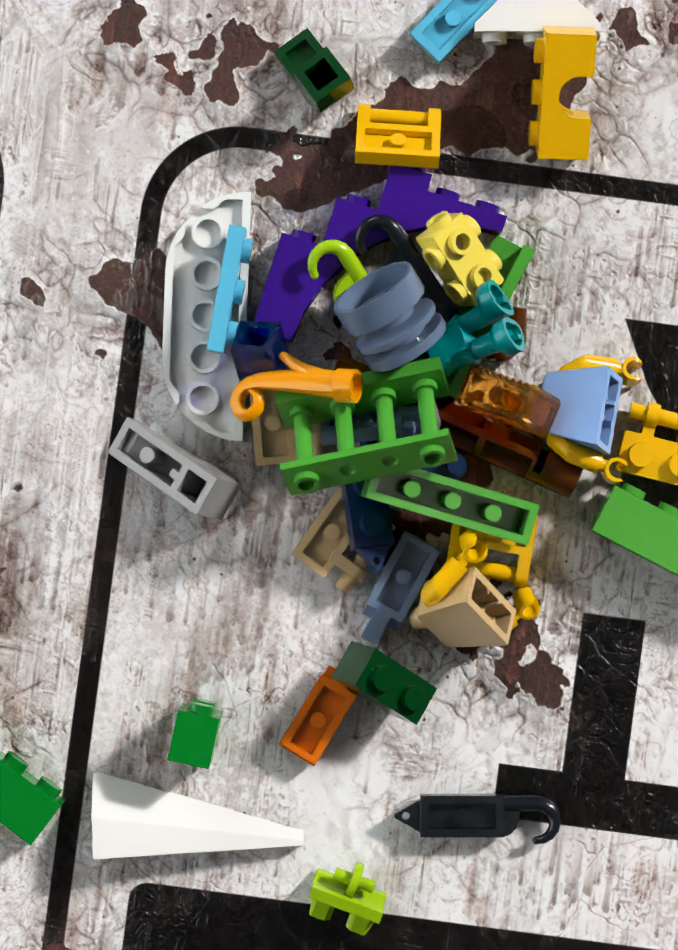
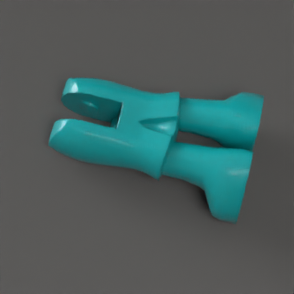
M491 279L481 283L475 290L477 305L461 316L455 314L446 322V331L440 340L414 360L422 359L428 355L430 358L439 356L447 377L466 365L480 363L482 358L502 352L506 356H511L524 351L525 341L522 329L515 320L509 318L514 315V309L499 285ZM493 324L489 332L475 338L473 332Z

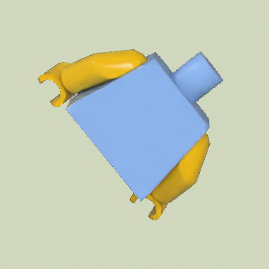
M584 354L561 366L559 371L548 372L543 379L541 394L523 393L519 405L520 414L522 417L537 418L536 430L546 437L548 447L567 463L592 473H596L599 470L603 479L609 484L620 483L623 480L613 477L609 472V467L611 464H617L620 467L627 468V462L619 457L611 458L607 461L603 459V454L610 455L622 384L634 387L642 380L641 376L630 375L626 368L639 369L643 363L635 356L627 358L623 363H618L616 358Z

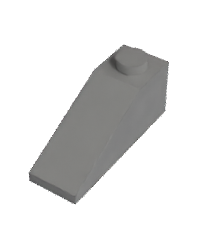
M127 417L107 452L199 516L222 520L242 485L213 464L130 417Z

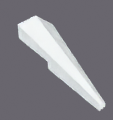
M101 771L93 772L91 811L93 860L304 846L303 829L292 828L271 822L269 819L258 816L254 817L233 811L227 807L178 793L163 791L136 781H128L107 775V773Z

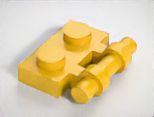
M631 402L628 418L642 421L640 433L623 430L617 457L624 459L628 467L623 468L615 464L613 470L678 486V434L676 442L654 437L657 425L678 430V413L663 410L660 404L648 402L647 405Z

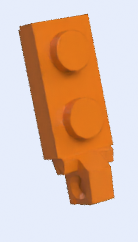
M330 665L319 676L279 742V746L312 766H315L357 697V693L331 677L335 668Z

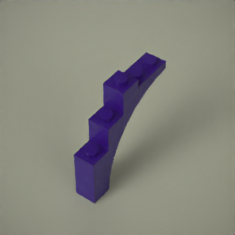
M391 166L377 210L370 208V200L360 196L347 194L346 200L337 197L324 241H342L359 257L361 254L355 246V233L361 222L372 215L384 214L393 217L402 225L407 234L425 231L427 229V221L440 212H462L463 215H469L476 220L481 228V233L497 234L499 236L503 231L507 216L499 214L500 207L489 202L476 200L475 206L459 201L461 195L448 189L437 187L435 193L427 191L432 174L426 173V168ZM375 228L367 233L364 243L368 251L374 246L391 239L384 230ZM293 229L291 235L282 232L252 325L254 332L292 343L304 314L321 289L343 268L336 255L325 254L319 259L317 264L318 279L313 280L308 272L307 260L310 252L317 245L315 243L317 236L297 229Z

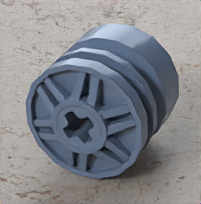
M406 261L395 262L367 274L344 291L334 303L333 310L346 332L352 336L360 335L356 340V348L365 355L364 361L373 372H386L416 359L440 340L446 331V322L442 315L436 312L434 302L429 298H421L424 294V285L413 266Z

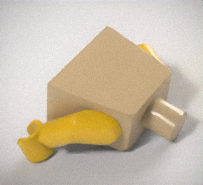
M472 529L467 530L459 539L462 552L457 558L452 556L424 584L421 590L419 605H413L409 610L410 625L415 630L428 628L448 647L506 646L509 643L511 630L518 626L517 621L520 618L531 620L539 615V602L536 596L533 595L530 587L519 588L512 597L515 604L514 608L476 567L467 568L466 565L469 562L479 563L485 560L488 553L485 539L482 538L476 544L477 536L475 531Z

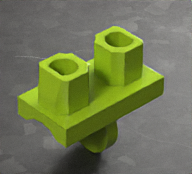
M356 862L352 872L337 867L334 874L317 868L308 897L311 899L309 914L312 917L326 921L331 919L335 908L349 913L346 927L352 932L366 935L374 922L380 923L384 913L383 908L387 893L374 889L376 881L362 877L365 864Z

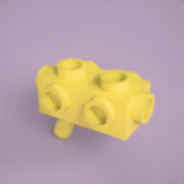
M440 212L427 221V229L415 238L423 250L424 260L431 268L437 271L445 284L444 290L447 296L458 306H476L475 290L481 283L491 279L500 286L505 281L499 272L502 268L500 258L492 250L483 247L478 239V236L481 234V228L476 220L469 215H463L462 212Z

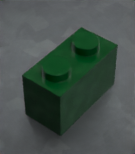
M354 641L350 642L331 676L390 715L415 725L418 724L437 690L436 687L379 650Z

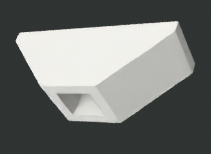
M497 0L475 22L472 30V39H482L483 45L490 46L507 44V39H524L525 45L534 46L535 37L542 38L543 26L592 27L598 36L601 32V23L578 0Z

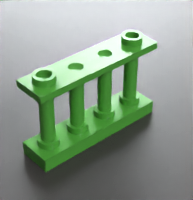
M440 357L409 362L386 372L367 371L361 373L363 390L358 403H337L332 398L275 391V403L286 430L294 428L296 460L279 463L280 472L291 496L427 467H438L442 464L458 461L449 429L438 430L435 398L450 395L448 381ZM418 402L421 434L396 439L393 407ZM376 411L379 443L355 448L352 416ZM335 420L338 451L313 456L311 425Z

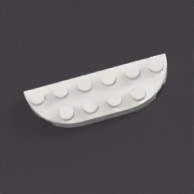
M251 192L231 193L213 199L204 204L181 225L168 251L164 285L162 367L170 395L183 414L196 426L214 436L243 442L244 421L234 416L230 407V398L236 385L245 378L249 264L241 263L239 280L246 281L242 305L234 304L231 321L238 322L234 347L226 346L225 355L208 352L207 344L229 224L246 227V238L250 239Z

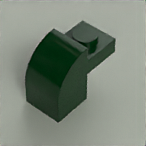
M308 28L274 51L277 60L300 88L304 98L319 114H322L354 90L351 77L328 47L323 48Z

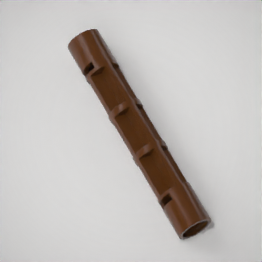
M342 354L334 369H358L361 373L372 371L367 365ZM435 398L441 419L440 430L449 429L455 449L566 498H570L581 476L582 468L567 463L549 448L546 443L445 399Z

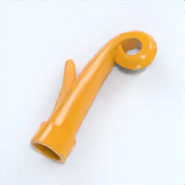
M281 352L279 354L280 360L292 370L265 371L247 376L232 391L230 407L234 416L239 420L246 422L255 420L264 410L265 398L263 390L332 398L337 403H358L363 390L362 374L358 369L338 368L331 370L305 363L287 352ZM251 393L253 403L251 407L246 409L245 400Z

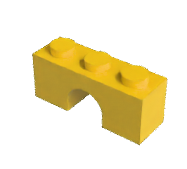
M543 26L542 38L535 37L534 63H541L540 79L532 80L531 105H538L537 121H530L528 143L529 146H535L538 159L588 160L591 129L590 115L587 110H571L564 107L559 102V94L563 85L570 79L594 77L597 34L592 27Z

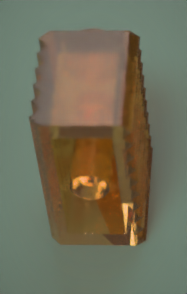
M475 364L469 368L457 396V403L475 411V413L543 438L548 436L561 405L557 397L534 384L525 383L522 380L511 378L508 375L505 376L502 373L499 374Z

